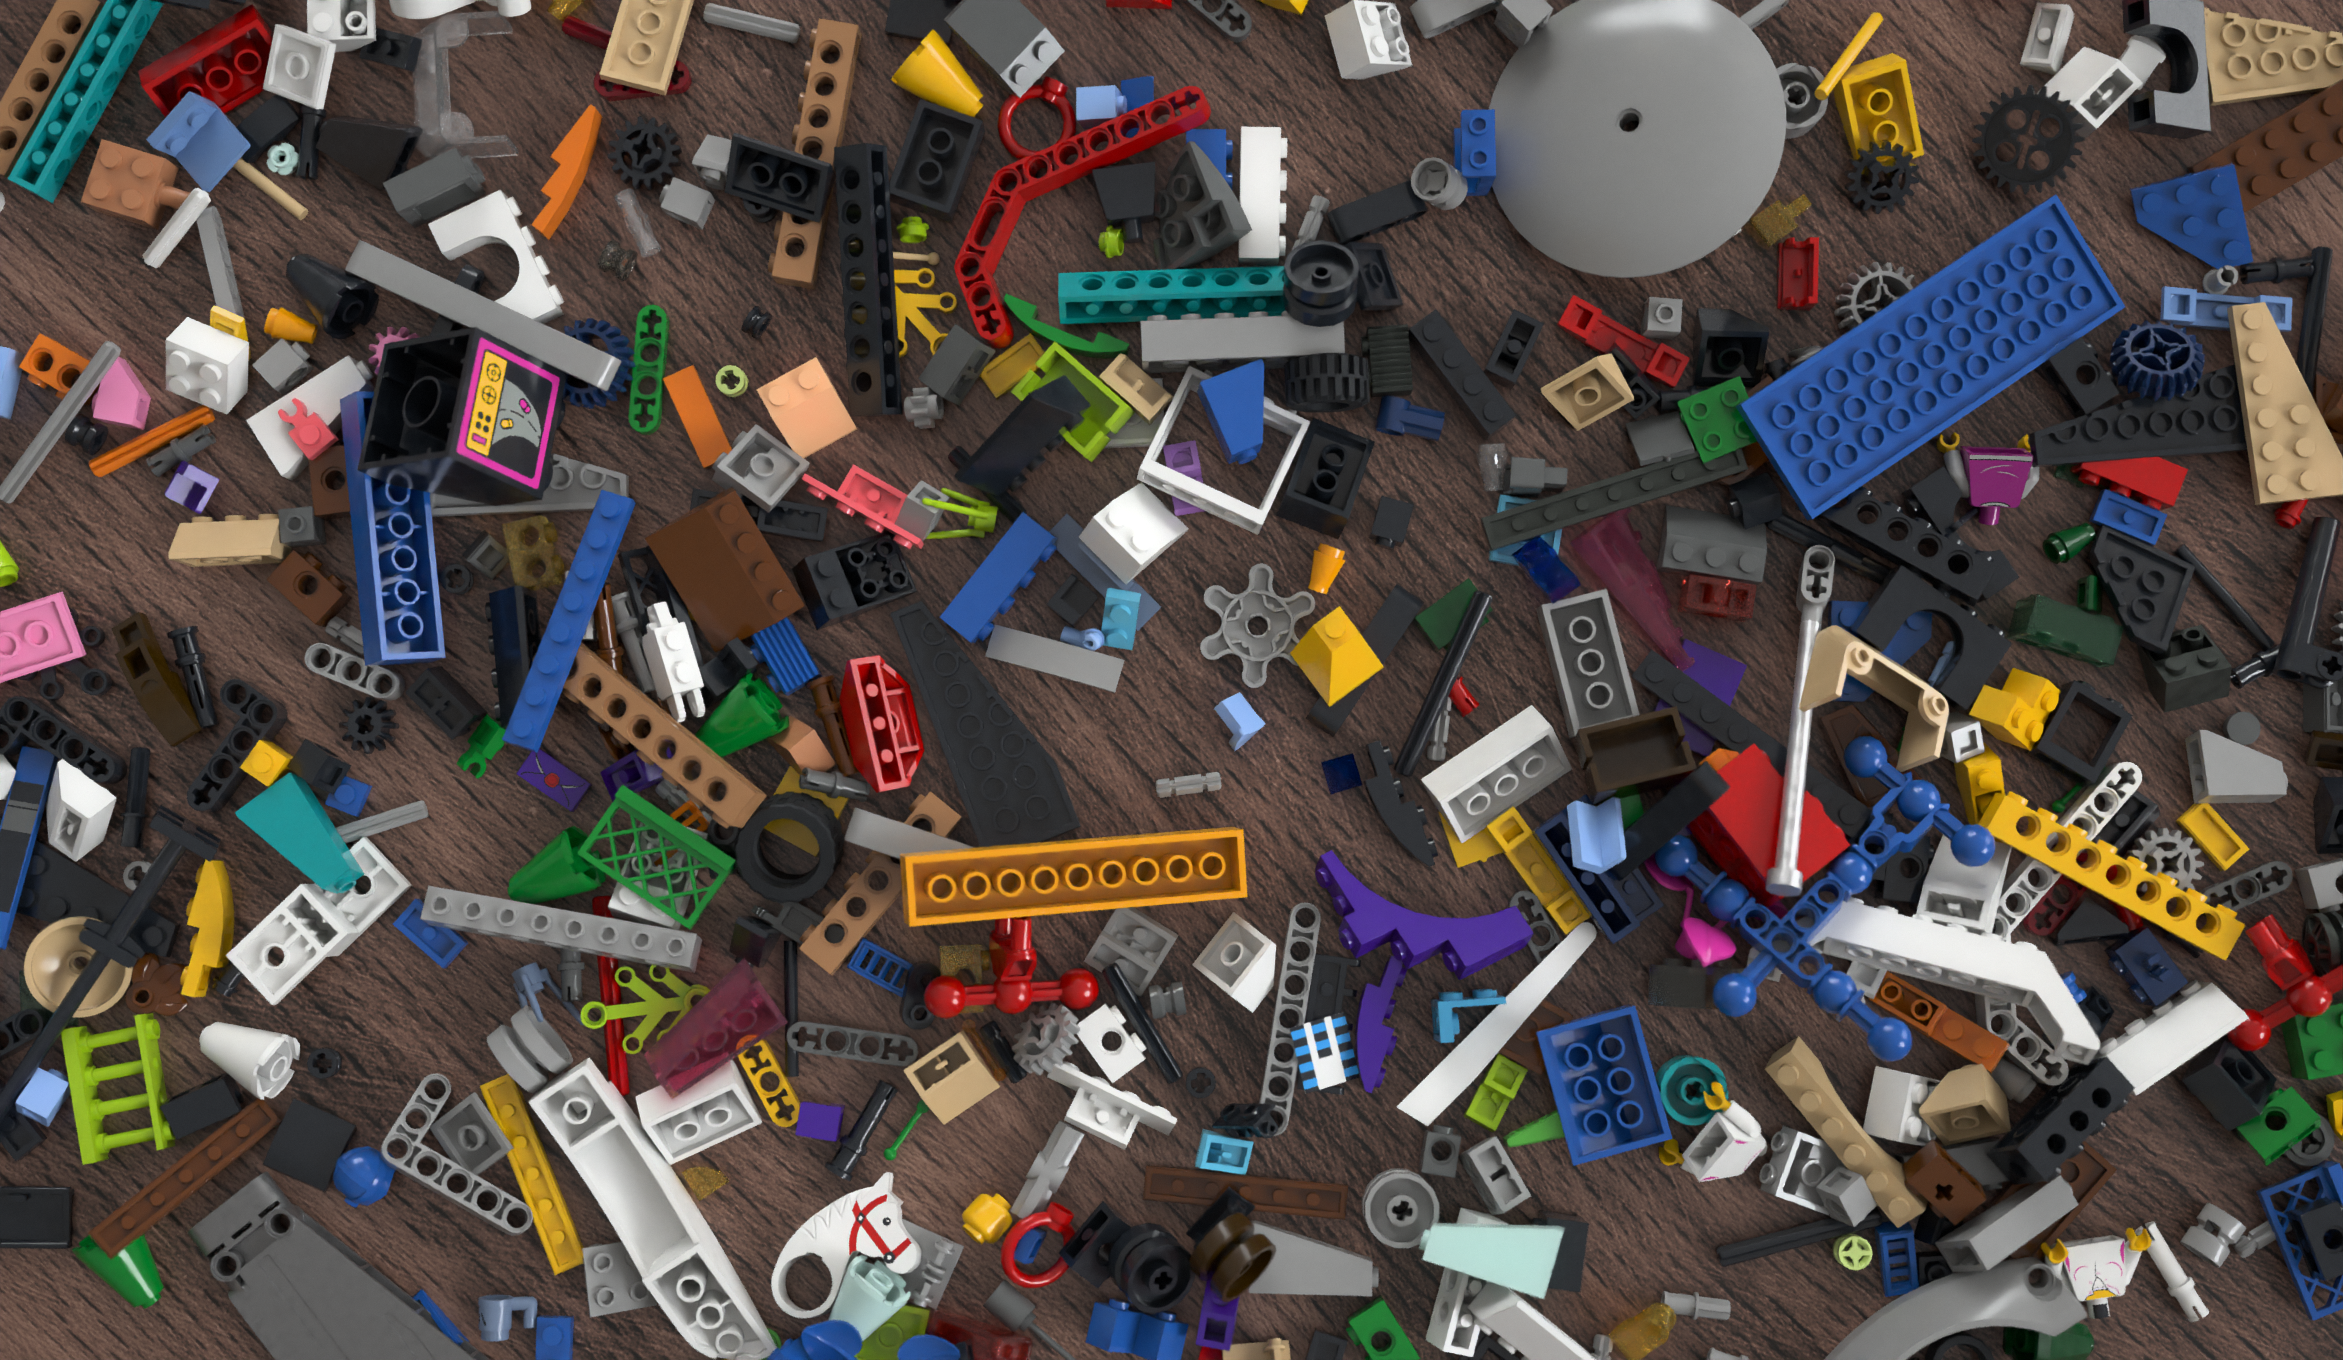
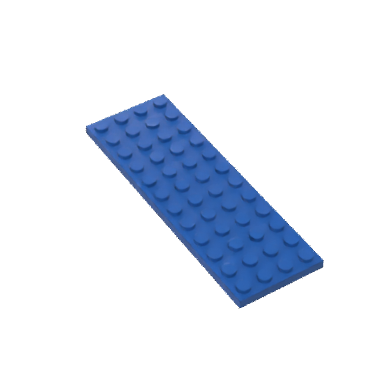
M2053 195L1738 404L1736 408L1805 518L1811 520L2125 308V305L2057 195Z

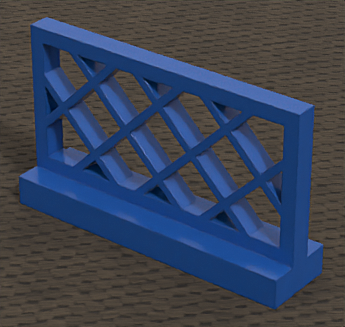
M2327 1160L2313 1165L2312 1169L2256 1191L2271 1229L2275 1233L2276 1241L2307 1316L2312 1321L2343 1309V1298L2337 1300L2338 1295L2343 1297V1292L2340 1291L2343 1285V1275L2336 1277L2333 1287L2318 1282L2319 1279L2309 1278L2301 1274L2298 1267L2302 1257L2299 1245L2288 1242L2285 1236L2290 1222L2286 1212L2295 1209L2298 1199L2307 1203L2314 1201L2300 1195L2305 1181L2314 1177L2320 1188L2315 1200L2327 1198L2336 1200L2343 1206L2342 1167L2340 1163ZM2292 1186H2295L2294 1189H2293V1191L2287 1189V1188H2290V1187H2292ZM2280 1191L2291 1195L2284 1213L2274 1209L2269 1197L2270 1195ZM2330 1230L2328 1233L2326 1232L2324 1234V1236L2326 1237L2324 1242L2325 1246H2327L2332 1239V1234ZM2304 1280H2306V1281L2309 1282L2308 1285H2307V1287H2306V1284H2305ZM2316 1285L2331 1291L2326 1305L2317 1309L2311 1299Z

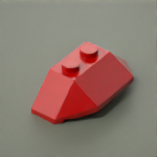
M880 655L848 660L839 701L854 766L876 793L908 787L924 752L910 685L894 669L887 665Z

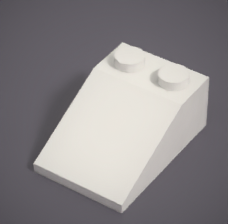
M1141 482L1114 499L1097 513L1085 527L1079 538L1125 584H1128L1186 533L1188 528Z

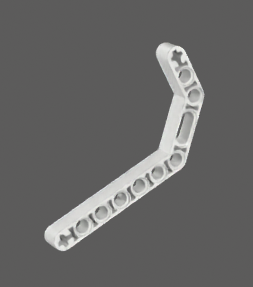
M2132 762L2108 765L2104 772L2099 775L2096 783L2087 787L2057 823L2067 828L2069 823L2073 824L2075 819H2079L2083 824V830L2088 832L2086 839L2092 841L2142 782L2141 770ZM2123 771L2124 775L2122 776L2123 781H2125V783L2117 784L2118 781L2121 779V776L2118 774V772ZM2097 794L2102 795L2105 800V807L2102 811L2097 810L2094 805V798ZM2055 832L2051 833L2046 839V846L2049 850L2052 845L2058 843V836ZM2084 849L2080 850V851L2077 853L2076 858L2080 855V853H2081ZM2027 856L2003 883L1994 922L1996 925L1994 934L2002 937V941L2011 943L2010 933L2062 874ZM2032 869L2037 870L2040 876L2039 882L2035 887L2028 881V874ZM2011 893L2015 895L2018 901L2017 908L2013 912L2006 906V899ZM1975 994L1977 1025L2009 1043V1047L2004 1054L2019 1068L2031 1074V1078L2038 1083L2056 1086L2066 1080L2069 1071L2067 1063L2063 1058L2053 1056L2054 1050L2017 1018L2016 1004ZM1999 1015L2002 1018L2003 1026L2000 1031L1995 1033L1991 1028V1020L1994 1016ZM2021 1038H2025L2028 1042V1050L2024 1055H2020L2016 1048ZM2038 1059L2041 1062L2051 1064L2049 1066L2050 1071H2052L2051 1075H2045L2047 1069L2041 1063L2034 1061Z

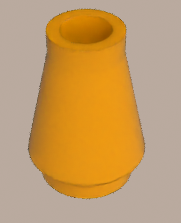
M283 307L280 309H270L264 327V333L270 334L272 339L283 338L284 340L313 344L318 331V325L304 320Z
M1323 543L1319 544L1318 550H1314L1309 589L1327 595L1329 587L1346 561L1343 559L1345 551Z

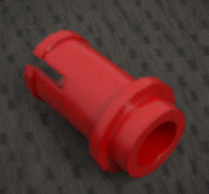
M2309 499L2284 502L2281 508L2275 510L2274 514L2276 517L2274 521L2281 527L2293 529L2295 525L2300 524V515Z
M1457 676L1448 697H1450L1452 703L1459 710L1461 716L1464 717L1480 704L1463 684L1462 680L1464 678Z

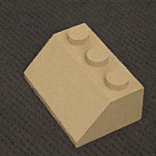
M260 514L258 515L259 520H246V516L229 515L225 516V521L213 522L212 517H192V523L179 524L168 554L169 560L190 567L282 563L292 551L290 546L281 543L279 515Z

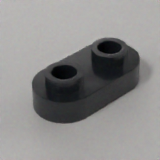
M927 961L917 962L908 970L899 1010L903 1023L915 1030L927 1028L935 1018V1015L931 1014L925 1006L924 994L927 985L923 986L921 984V978L929 974L932 981L934 978L942 976V974L935 965ZM923 1008V1016L916 1019L914 1017L915 1010Z

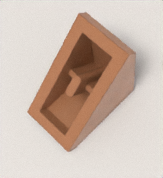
M792 716L788 717L789 727L783 732L766 739L799 775L806 776V774L802 773L805 767L827 773L836 765L816 731Z

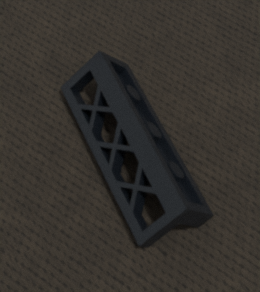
M650 546L619 553V562L642 637L647 634L646 625L650 624V620L646 616L649 606L642 602L640 596L644 587L656 594L657 603L666 601L672 618H677L678 623L685 622L698 667L703 666L704 663L687 607ZM644 556L648 568L644 577L633 571L630 559Z

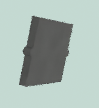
M1679 411L1658 416L1650 415L1646 419L1625 423L1626 431L1640 466L1663 460L1669 462L1672 458L1695 453L1686 427L1680 420Z

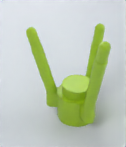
M942 488L941 492L953 499L971 505V508L939 500L922 499V503L925 505L969 515L968 525L974 526V529L931 532L926 539L970 536L984 538L985 532H994L998 507L990 506V502L979 501L947 488Z

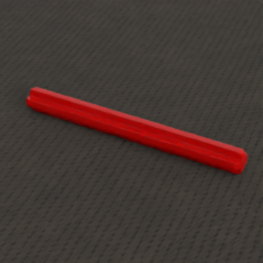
M596 896L592 899L593 915L614 919L608 908L611 896ZM597 955L601 1002L605 1006L622 1004L620 985L615 980L618 960ZM623 1018L607 1020L603 1025L608 1081H612L620 1094L626 1096L630 1090L627 1057L622 1046L623 1039L625 1038Z

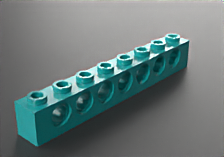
M151 0L106 1L8 180L53 204L164 3Z
M1284 266L1058 273L1060 324L1147 321V317L1153 315H1165L1167 320H1181V316L1185 314H1199L1201 319L1214 318V315L1218 313H1234L1235 318L1248 317V313L1258 311L1268 312V316H1282V312L1286 311L1283 303Z

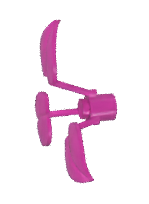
M1655 853L1645 860L1644 864L1647 870L1661 885L1675 891L1685 890L1687 893L1684 916L1680 923L1683 931L1675 943L1676 950L1686 958L1699 959L1703 967L1732 957L1736 951V945L1731 937L1721 930L1728 922L1720 920L1714 927H1711L1710 924L1702 919L1690 917L1694 896V888L1692 886L1694 884L1685 876L1672 877L1663 873L1656 864ZM1781 901L1767 907L1780 920L1788 913Z

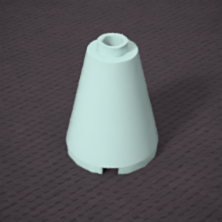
M864 1255L856 1256L849 1264L828 1321L842 1320L852 1324L859 1331L862 1342L900 1310L911 1296L910 1291L905 1293L904 1287L906 1282L898 1273L891 1271L885 1263L879 1260L874 1265L865 1262L868 1256Z

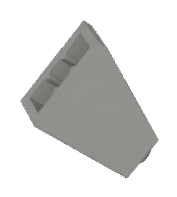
M2199 730L2185 738L2194 804L2272 803L2287 795L2288 778L2283 771L2282 761L2208 730Z

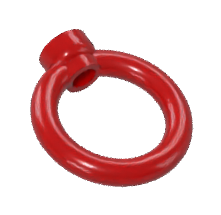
M1045 76L1041 85H1032L1021 98L1011 94L1003 103L998 116V133L1006 150L1015 158L1021 160L1039 152L1022 147L1015 140L1011 131L1013 112L1022 102L1028 99L1040 98L1059 109L1063 118V131L1055 144L1075 136L1076 116L1072 105L1065 97L1068 91L1066 85Z
M1051 1202L1046 1212L1031 1214L1017 1222L1008 1232L1001 1248V1265L1006 1276L1013 1283L1024 1288L1043 1287L1059 1279L1069 1268L1061 1256L1048 1270L1039 1274H1026L1020 1271L1015 1264V1248L1025 1233L1035 1227L1044 1225L1061 1233L1064 1247L1075 1234L1070 1224L1075 1215L1066 1207L1056 1202Z

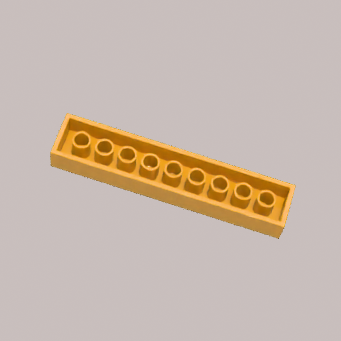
M1236 827L900 854L904 923L908 926L1247 897L1243 829Z

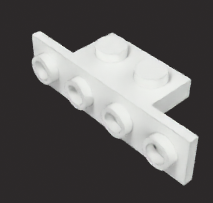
M1063 1061L1061 1066L1055 1063L1052 1072L1048 1073V1078L1077 1091L1064 1121L1124 1150L1138 1121L1168 1136L1176 1124L1177 1118L1171 1116V1113L1160 1106L1152 1107L1142 1102L1132 1092H1121L1111 1087L1109 1082L1101 1077H1090L1080 1072L1079 1068L1070 1062Z

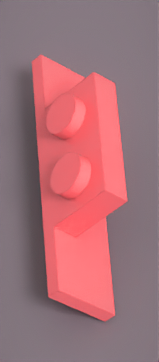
M854 464L838 491L807 474L803 475L802 480L809 486L806 491L823 501L826 496L838 502L835 508L850 517H853L856 512L866 518L864 522L866 526L879 533H882L884 529L895 535L893 541L909 550L913 545L922 549L924 543L920 538L895 525L904 501L908 496L907 494Z

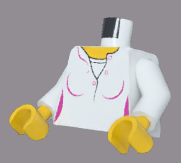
M1717 1082L1711 1083L1712 1090L1716 1094L1715 1096H1710L1705 1091H1703L1706 1106L1709 1109H1722V1113L1717 1112L1683 1154L1679 1153V1144L1673 1138L1664 1141V1148L1659 1147V1158L1664 1165L1679 1163L1681 1164V1169L1695 1175L1699 1182L1739 1176L1744 1173L1756 1157L1763 1156L1767 1151V1142L1761 1135L1759 1123L1735 1101H1727L1722 1085Z
M2127 1228L2125 1234L2128 1241L2126 1243L2124 1238L2115 1235L2062 1242L2057 1238V1243H2053L2050 1247L2047 1243H2042L2041 1249L2046 1255L2045 1264L2054 1272L2056 1277L2065 1284L2078 1301H2086L2089 1318L2099 1319L2110 1316L2107 1298L2125 1294V1286L2131 1281L2142 1251L2148 1249L2152 1242L2146 1228H2143L2142 1234L2137 1237L2133 1228Z

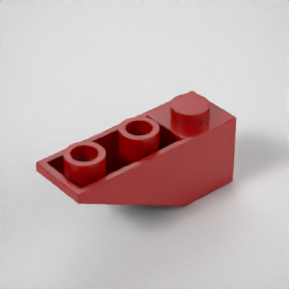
M2160 457L2084 462L2071 467L2069 472L2078 475V480L2091 486L2102 485L2109 488L2111 492L2128 499L2129 497L2133 498L2145 506L2160 511L2174 506L2188 469Z

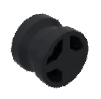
M79 414L69 424L65 433V442L72 446L79 445L82 447L83 452L94 455L104 445L108 436V427L101 423L94 424L89 417Z

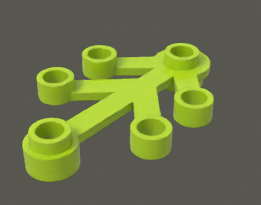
M651 965L649 969L651 979L655 982L665 983L680 996L664 998L639 979L631 967L622 966L615 973L617 984L630 988L645 1001L605 1006L599 1001H591L584 1005L580 1017L586 1027L597 1029L602 1027L607 1020L647 1015L636 1030L626 1035L622 1042L625 1052L636 1054L641 1051L643 1041L666 1012L681 1010L670 1027L661 1030L657 1035L658 1046L664 1050H669L676 1045L677 1037L692 1018L705 1017L712 1011L714 996L711 990L704 985L695 984L688 986L671 973L669 968H665L666 975L663 978H656L653 975V969L656 966ZM622 970H628L632 974V979L627 983L619 980V973ZM694 995H701L703 997L704 1003L701 1007L696 1008L691 1005L690 1000ZM592 1008H598L601 1011V1018L597 1021H593L588 1017V1012ZM664 1033L673 1035L674 1041L671 1045L666 1046L661 1043L660 1037ZM631 1037L637 1038L640 1043L639 1047L635 1050H630L626 1046V1041Z

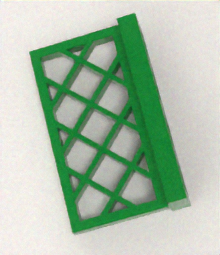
M622 785L615 794V800L577 854L691 930L728 875L732 874L735 870L736 860ZM621 808L630 814L632 829L613 832L611 819L618 809ZM636 819L646 826L637 828ZM607 826L608 833L601 835V833ZM648 830L657 832L660 848L641 851L638 832ZM633 834L636 852L618 856L614 837ZM664 838L675 845L665 846ZM610 839L612 857L598 860L588 853L597 840ZM681 848L686 852L688 867L669 870L666 851ZM661 852L665 871L646 875L642 856ZM637 857L641 876L626 879L621 875L619 860ZM692 857L703 864L693 865ZM614 862L615 870L604 863ZM709 867L719 874L711 887L697 889L694 870ZM689 871L693 890L674 894L670 875ZM666 876L669 895L660 897L650 895L647 879ZM642 881L643 889L632 882ZM707 892V893L705 894V896L702 898V900L700 901V900H699V893ZM694 895L696 909L687 920L677 913L675 898ZM670 899L671 908L661 901Z

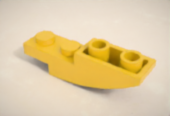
M205 859L204 864L200 865L196 874L198 886L195 897L190 899L186 909V915L189 916L187 925L199 928V932L195 933L191 940L190 952L192 956L189 966H186L182 972L180 984L183 985L181 994L193 998L206 996L213 968L226 967L229 962L226 955L232 950L234 934L233 894L224 862L218 859H212L210 862Z

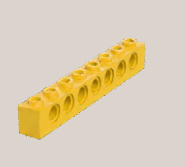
M2009 791L2007 796L1995 793L1978 823L1987 828L1995 839L2201 950L2226 961L2245 927V924L2235 919L2238 913L2221 904H2218L2216 908L2206 904L2205 901L2208 897L2191 888H2188L2186 892L2175 887L2178 881L2162 872H2158L2156 876L2145 871L2148 866L2146 863L2130 855L2127 860L2115 855L2118 850L2116 847L2100 839L2097 844L2086 839L2088 832L2069 823L2067 828L2056 823L2058 816L2039 807L2037 812L2026 807L2028 800L2016 793ZM2026 816L2028 828L2019 834L2016 830V823L2021 817ZM2055 832L2058 836V843L2053 849L2049 850L2046 846V839L2051 833ZM2082 849H2086L2088 853L2087 861L2079 866L2076 862L2077 853ZM2116 865L2118 870L2117 876L2114 880L2108 882L2106 872L2110 866ZM2145 881L2147 891L2142 897L2138 898L2136 888L2139 883ZM2175 897L2177 907L2172 913L2168 914L2166 904L2169 899ZM2205 913L2207 918L2206 924L2203 928L2197 929L2196 920L2201 914Z

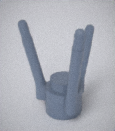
M537 962L512 973L515 981L513 986L517 992L520 1007L528 1006L526 998L528 997L537 1021L543 1022L544 1018L535 994L545 989L542 984L544 982L560 1001L562 991L551 978L548 969L540 970ZM562 1002L579 1024L584 1025L579 1011L572 1002Z

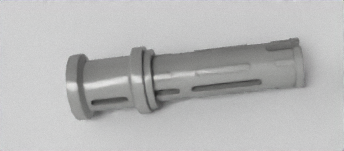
M629 591L612 596L617 636L620 635L640 691L645 694L656 690L643 649L642 634L630 600Z

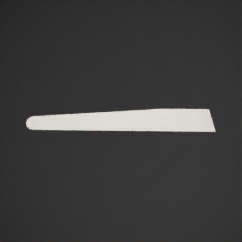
M1588 922L1579 924L1506 997V1004H1499L1397 1108L1429 1126L1475 1080L1594 941L1597 934L1594 925Z

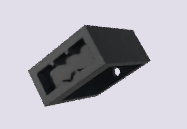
M2074 680L2062 685L2058 704L2050 712L2044 724L2041 738L2035 742L2031 751L2026 749L2025 753L2083 788L2096 783L2133 715L2125 711L2124 705L2117 700L2105 699L2095 693L2096 689L2089 683ZM2074 698L2113 721L2090 764L2051 742L2054 733Z

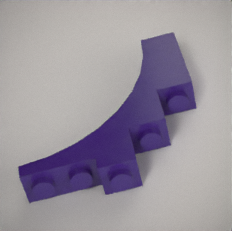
M1332 850L1320 856L1315 868V876L1319 885L1328 890L1333 898L1332 902L1336 912L1340 916H1344L1338 929L1339 939L1345 949H1350L1355 959L1390 942L1393 955L1398 961L1402 960L1407 969L1442 953V959L1446 968L1450 972H1454L1458 980H1461L1526 947L1534 934L1516 905L1490 915L1472 918H1440L1405 909L1390 903L1369 890L1347 871Z

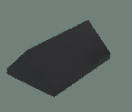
M734 133L732 135L725 193L820 223L836 178L832 165Z

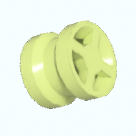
M1852 1233L1837 1237L1833 1243L1832 1252L1834 1258L1838 1263L1850 1270L1864 1269L1872 1260L1873 1252L1871 1245L1867 1240Z

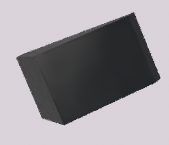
M2086 897L2058 932L2055 942L2056 946L2124 939L2129 934V929L2125 923Z

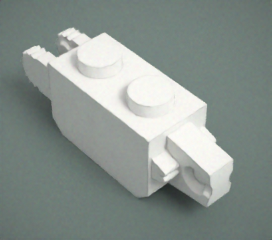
M666 601L653 604L647 608L650 624L646 625L647 634L642 637V645L657 695L662 701L667 700L671 715L678 722L685 721L686 717L681 697L684 695L687 697L692 714L697 718L702 717L706 711L700 688L704 687L685 622L678 623L677 618L671 617Z

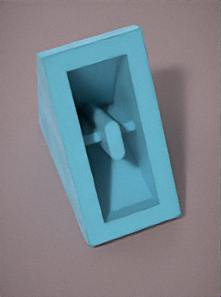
M1203 1129L1195 1159V1167L1246 1175L1254 1142Z

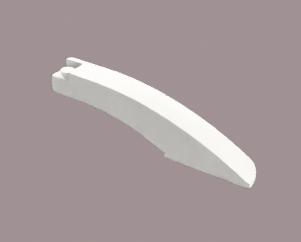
M590 1057L566 1073L562 1072L550 1080L531 1097L528 1103L591 1190L641 1274L642 1282L683 1338L693 1348L713 1359L719 1357L729 1360H761L770 1356L777 1347L735 1269L680 1179L642 1127L640 1120L612 1081H606Z

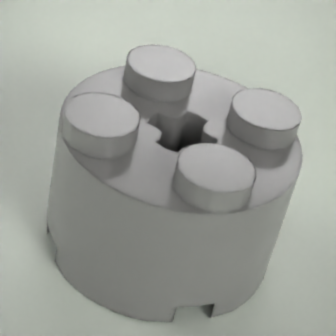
M1788 63L1776 69L1784 92L1786 106L1785 139L1797 138L1808 133L1825 114L1829 98L1828 95L1825 100H1819L1814 95L1815 90L1824 79V76L1817 69L1809 65L1806 67L1797 65V63ZM1795 99L1797 104L1790 103L1789 101Z

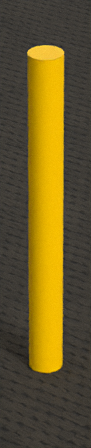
M1874 12L1870 15L1815 90L1814 95L1817 99L1825 100L1883 21L1881 14Z

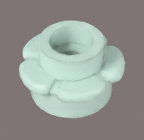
M281 143V145H274L268 150L267 156L269 159L267 160V166L272 172L288 175L296 171L299 154L295 152V148L291 144ZM281 156H285L283 162L280 161Z

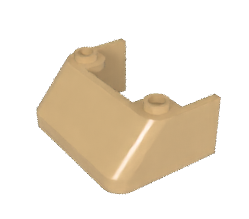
M1832 625L1819 631L1815 639L1799 709L1805 712L1841 697L1847 673L1909 712L1896 767L1897 770L1903 772L1938 759L1949 714L1948 703L1944 696L1920 677L1843 628Z

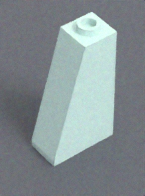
M1435 1223L1431 1231L1424 1230L1419 1249L1425 1251L1422 1260L1544 1299L1565 1228L1540 1225Z

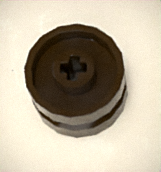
M1234 1213L1218 1223L1199 1243L1188 1263L1189 1269L1201 1281L1211 1280L1210 1289L1222 1302H1230L1247 1291L1265 1272L1276 1253V1246L1264 1234L1254 1235V1224L1243 1213Z

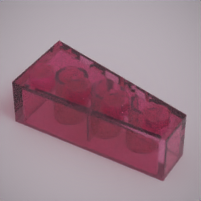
M744 957L644 1056L656 1079L673 1099L788 1022L773 997Z

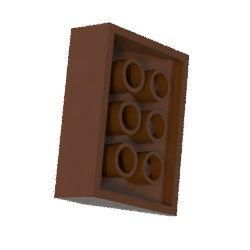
M733 486L645 537L646 542L715 653L722 650L728 642L736 637L739 640L747 638L781 621L805 606Z

